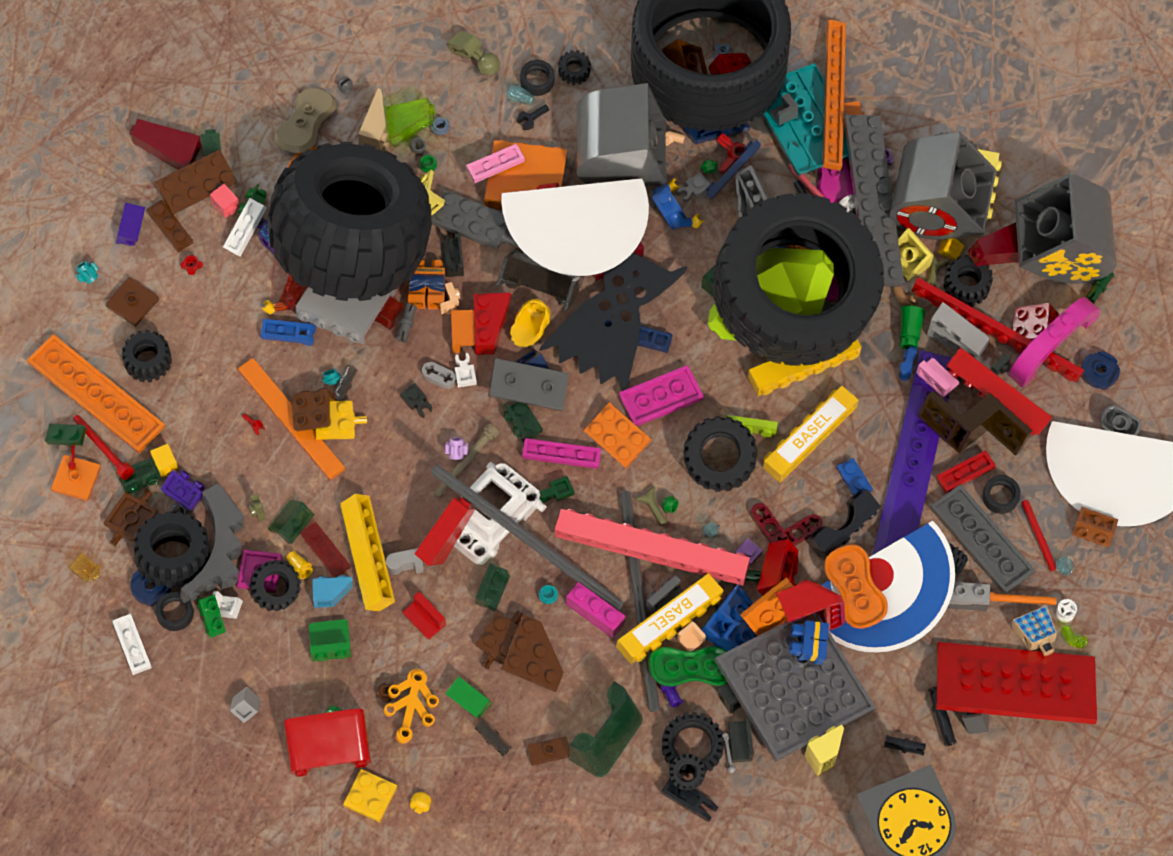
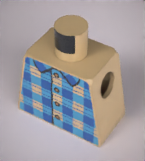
M1047 606L1013 619L1011 629L1028 650L1034 651L1040 648L1044 656L1054 652L1051 643L1055 641L1057 633Z

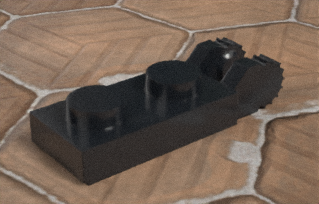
M671 779L668 780L661 791V794L691 813L697 814L707 822L712 817L700 809L702 803L714 812L719 808L696 789H679L673 784Z

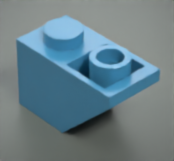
M339 575L337 578L320 576L317 579H313L314 608L334 607L353 588L352 577Z

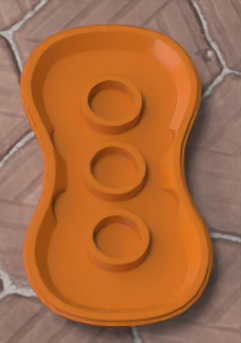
M845 545L832 551L826 557L824 569L828 579L837 587L845 603V621L852 627L859 629L879 623L887 614L888 603L884 594L872 581L868 554L858 545Z

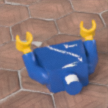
M675 178L668 184L658 186L653 190L654 196H652V199L672 231L676 228L691 226L698 229L704 222V220L699 219L701 217L699 214H695L692 219L686 218L680 205L672 195L681 187L675 184Z

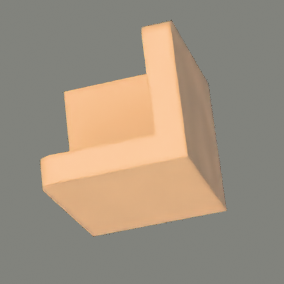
M692 621L678 633L677 642L685 651H696L705 644L706 635Z

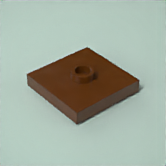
M129 277L106 303V307L136 327L159 301V296Z

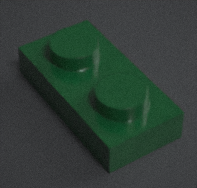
M49 424L45 442L52 445L83 446L87 428L84 425Z

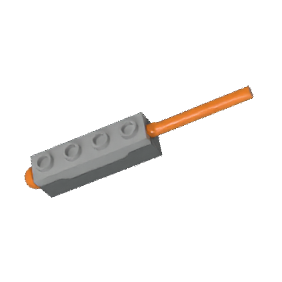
M955 582L953 594L947 608L987 611L990 601L1056 605V597L996 594L990 592V584Z

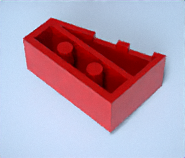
M511 293L474 294L476 355L495 354L501 331L511 306Z
M789 539L772 542L768 545L757 588L762 596L786 577L793 586H797L795 584V574H798L799 550Z

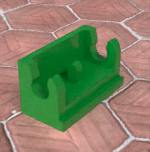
M459 676L445 693L476 718H480L492 704L489 699Z

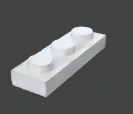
M249 198L223 247L241 257L267 207Z
M128 614L113 620V625L132 674L135 675L150 669L151 665L132 615Z

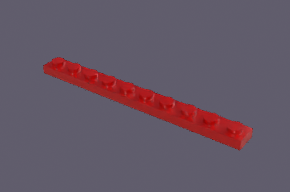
M919 277L915 281L911 291L916 296L927 299L936 307H940L942 302H944L983 333L997 338L1002 344L1013 347L1018 353H1022L1032 342V340ZM1053 352L1042 363L1049 370L1058 372L1065 379L1076 383L1084 369Z

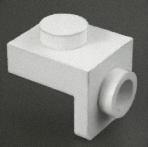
M214 591L212 595L215 594L221 616L237 619L243 601L238 597L223 596L218 591Z

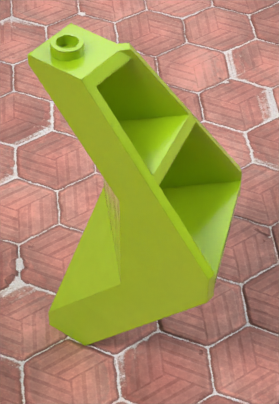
M771 248L757 258L756 272L762 290L775 305L790 313L815 315L820 314L834 275V264L823 250ZM714 304L709 310V328L715 331L721 339L737 341L734 338L735 335L727 330L723 323V318H720Z

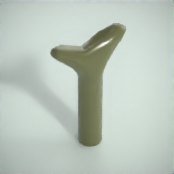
M933 255L928 279L929 284L935 286L938 270L942 266L949 264V260H939Z
M654 486L645 496H638L635 500L649 505L660 526H664L667 524V521L655 502L656 487Z

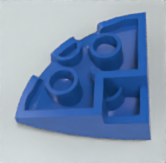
M738 584L729 592L700 628L708 641L717 647L725 649L727 652L757 637L740 615L753 602Z

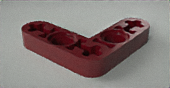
M757 503L751 509L752 520L769 543L785 540L788 535L789 540L792 541L791 543L797 546L805 541L818 527H822L821 517L811 514L784 530L765 504ZM757 510L763 511V517L765 519L763 523H761L763 521L762 516L760 514L756 515ZM810 521H812L813 523L817 522L816 527L812 525L806 531L805 528H807L810 525ZM767 524H773L776 527V530L774 532H768L765 529V526ZM796 529L801 530L803 536L796 538L792 535V531Z

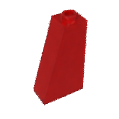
M463 497L453 498L414 554L428 566L444 564L475 511L471 503Z

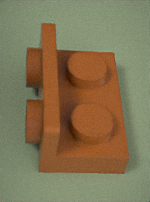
M1081 507L1072 534L1109 547L1119 519Z

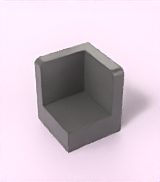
M787 93L782 96V105L772 109L770 115L780 126L798 117V105L790 94Z
M963 712L962 719L969 734L988 732V714Z

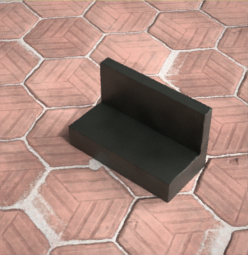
M745 716V721L728 723L732 763L753 760L754 752L750 719L748 716Z

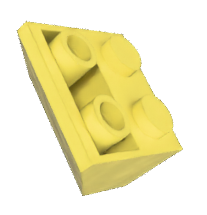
M842 725L837 728L832 726L826 730V734L819 737L817 735L808 741L809 744L807 745L805 758L817 776L835 765L844 730Z

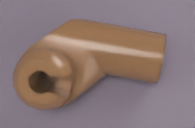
M902 287L893 288L899 304L916 306L919 300L916 295H905Z

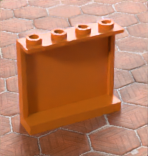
M494 140L492 154L517 144L525 158V162L488 177L485 206L502 209V193L535 190L539 185L558 183L559 187H562L567 161V149L561 147L551 148L543 145H528L523 142L512 143L506 140Z

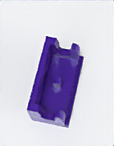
M125 203L116 240L117 244L135 246V242L138 241L145 207Z

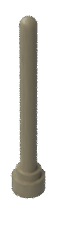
M487 424L483 429V436L450 474L457 478L488 441L496 439L500 434L497 428ZM442 482L434 491V496L440 497L448 486Z

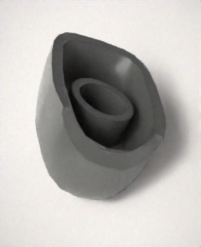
M1106 406L1100 414L1101 425L1106 431L1137 436L1141 429V421L1119 406Z

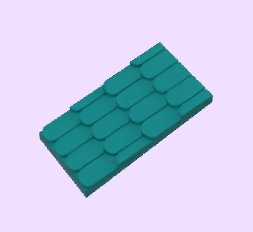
M815 63L787 73L779 97L775 103H772L770 109H767L764 114L762 113L783 153L787 156L798 176L822 168L825 79ZM789 93L798 105V117L779 126L770 115V111L782 105V96ZM843 121L842 159H845L848 157V150Z

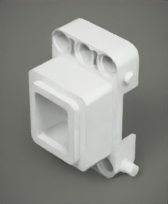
M489 462L486 466L487 470L470 487L479 494L491 482L496 484L512 497L500 511L516 523H519L522 519L525 521L536 509L543 512L547 507L540 500L539 490L506 464L495 465ZM499 473H504V474H506V476L503 477V476L500 475ZM514 485H520L521 488L518 489ZM533 496L536 499L534 501H529L526 498ZM475 510L454 547L475 564L482 565L491 557L496 556L499 543L507 536L509 531L493 519H486ZM468 539L470 542L463 544L460 541ZM483 551L484 554L478 556L475 554V552Z

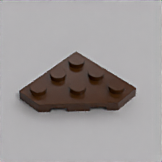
M523 614L501 670L556 692L564 672L542 623Z

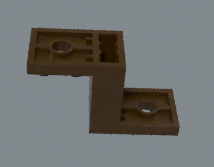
M932 391L928 394L917 415L959 454L986 431H989L1016 456L1021 452L1033 431L991 393L961 416L941 396Z

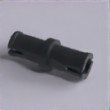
M886 735L884 748L900 750L904 754L909 752L924 756L926 743L910 741L906 737L901 739Z

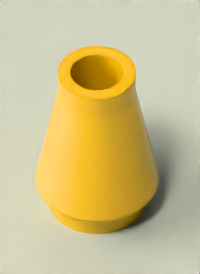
M295 551L290 552L286 556L290 566L292 565L294 571L298 572V578L306 579L312 574V564L299 556Z

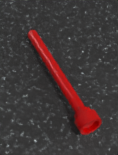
M75 415L73 417L74 422L87 428L86 435L117 467L116 470L122 480L130 478L134 473L132 466L129 463L122 462L79 415Z

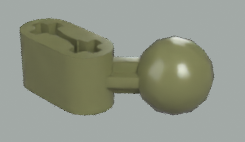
M458 31L446 43L448 49L453 54L466 59L474 57L478 61V69L482 74L492 76L499 71V58L493 53H484L480 49L482 43L476 36Z

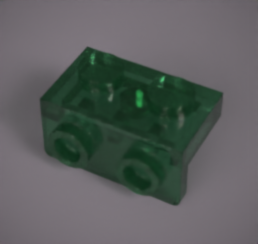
M152 457L132 465L134 473L126 480H122L117 474L124 492L128 494L136 493L147 485H155L161 480L160 472Z

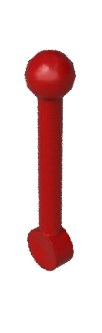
M71 445V460L68 463V468L74 470L76 468V463L74 462L75 445Z

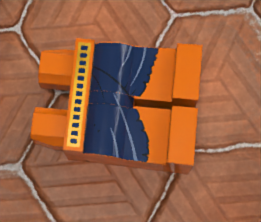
M422 260L414 275L410 278L408 303L411 304L410 309L412 305H415L417 309H426V290H428V309H440V303L445 302V268H443L442 260H433L432 268L425 267V260Z

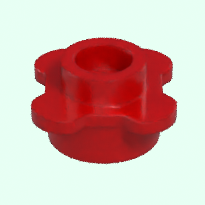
M189 255L181 262L180 266L188 271L189 275H195L196 271L203 267V263L198 261L195 255Z

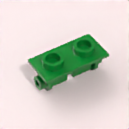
M259 184L254 188L250 187L245 197L248 199L239 206L237 220L249 198L263 204L267 197V192L263 189L258 190Z
M215 594L198 599L197 606H199L201 616L205 618L203 623L206 634L213 638L225 633L226 629Z

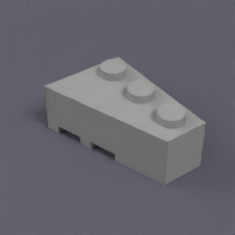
M752 165L735 174L739 218L753 206L770 198L760 175Z
M942 302L932 317L927 336L955 352L962 348L977 360L986 349L990 339L985 333L977 329L944 302Z

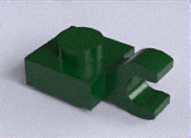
M568 476L549 482L550 488L539 491L542 503L549 501L553 497H555L556 501H560L575 494Z

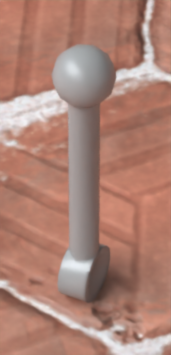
M724 733L722 736L724 737L729 763L728 772L734 773L736 768L732 763L728 742L730 736Z

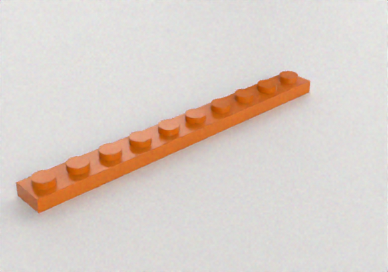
M829 19L826 27L822 167L840 171L843 156L846 23Z

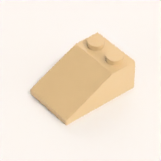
M378 88L359 131V145H364V143L376 146L375 149L385 152L388 150L389 142H387L388 133H386L382 90Z

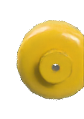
M417 792L412 796L410 807L418 814L427 812L430 809L431 797L425 792Z

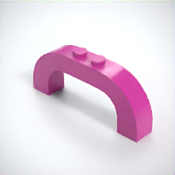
M1082 297L1074 302L1027 346L1012 366L1009 377L1023 388L1035 377L1043 361L1081 325L1087 329L1099 318L1101 310L1087 297Z

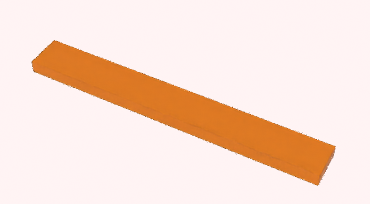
M254 358L238 368V372L330 481L345 471L344 465L323 440H316L314 430L297 432L293 429L291 402Z

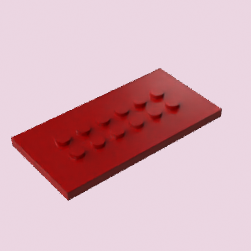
M938 642L936 709L1096 724L1095 657L1051 653L1044 656L1041 651Z

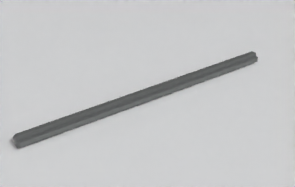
M436 464L431 470L433 476L572 579L584 585L618 611L623 607L624 602L440 465Z
M629 491L621 492L624 523L630 524L635 528L631 493ZM628 556L637 624L639 625L647 619L640 559ZM652 650L646 653L647 656L642 662L649 711L657 712L660 710L657 684L649 669V657L652 653Z

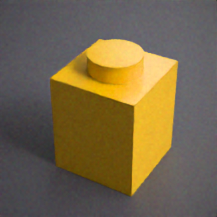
M168 444L150 451L152 460L161 478L164 476L168 477L172 470H178L177 462Z

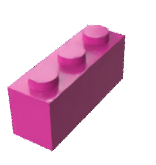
M579 582L566 596L567 606L612 639L625 625V615Z

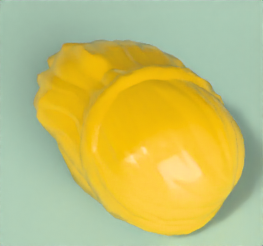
M528 300L517 312L510 332L514 345L518 347L533 346L542 337L545 328L550 322L551 312L549 307L541 300Z

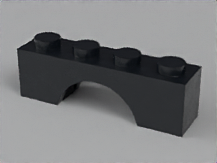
M868 489L857 491L846 502L848 516L842 527L837 530L827 526L818 527L806 538V541L819 557H827L840 544L847 543L851 539L850 535L853 532L861 530L864 527L863 523L867 519L870 520L877 515V510L881 506Z

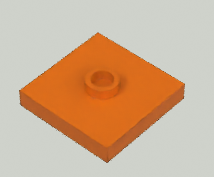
M64 455L53 481L51 491L89 501L101 465L75 458L76 468L70 470L68 463L71 460V456Z

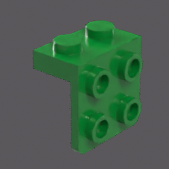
M346 619L309 624L312 662L352 657L349 627Z

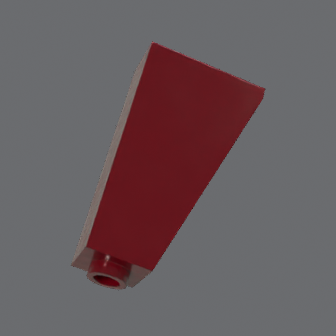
M137 119L135 125H132L130 129V135L135 145L177 170L195 162L202 146L201 138L198 135Z
M1016 222L978 239L972 245L968 252L975 266L1019 262Z

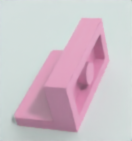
M931 358L927 363L923 360L918 365L916 373L942 398H945L959 385V381L934 358Z

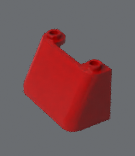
M349 709L284 720L291 775L296 777L308 775L307 772L311 771V768L351 763L356 768H363L371 763L364 709Z

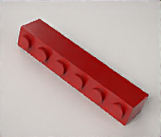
M962 348L957 351L947 364V367L950 368L948 372L956 378L958 376L962 377L965 380L963 383L970 389L974 387L980 391L979 396L984 398L991 393L999 399L1003 405L1033 430L1032 436L1034 434L1039 436L1053 418Z

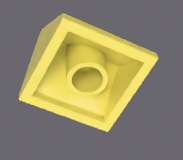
M908 228L898 239L903 276L908 281H911L931 266L933 254L914 232Z

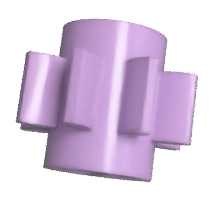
M452 437L450 442H446L445 454H449L450 459H463L464 455L468 454V443H464L463 438Z

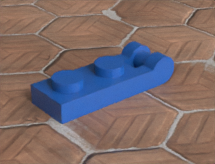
M263 319L260 336L261 339L303 343L304 345L312 346L316 326L307 323ZM300 331H304L306 334L300 335Z

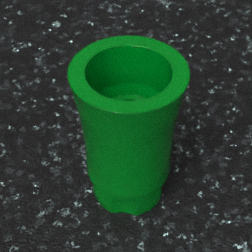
M903 306L900 308L899 346L902 349H909L910 346L918 347L921 328L926 314L923 308L917 306Z

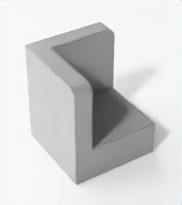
M246 686L232 698L230 712L245 723L258 713L260 698Z

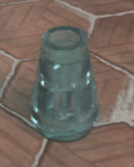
M511 84L506 95L507 98H510V101L531 105L534 99V95L518 84Z

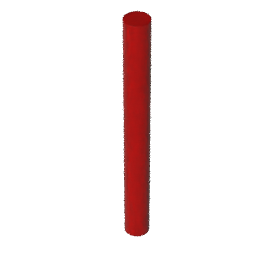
M1024 500L1021 502L1050 572L1058 569L1029 500Z

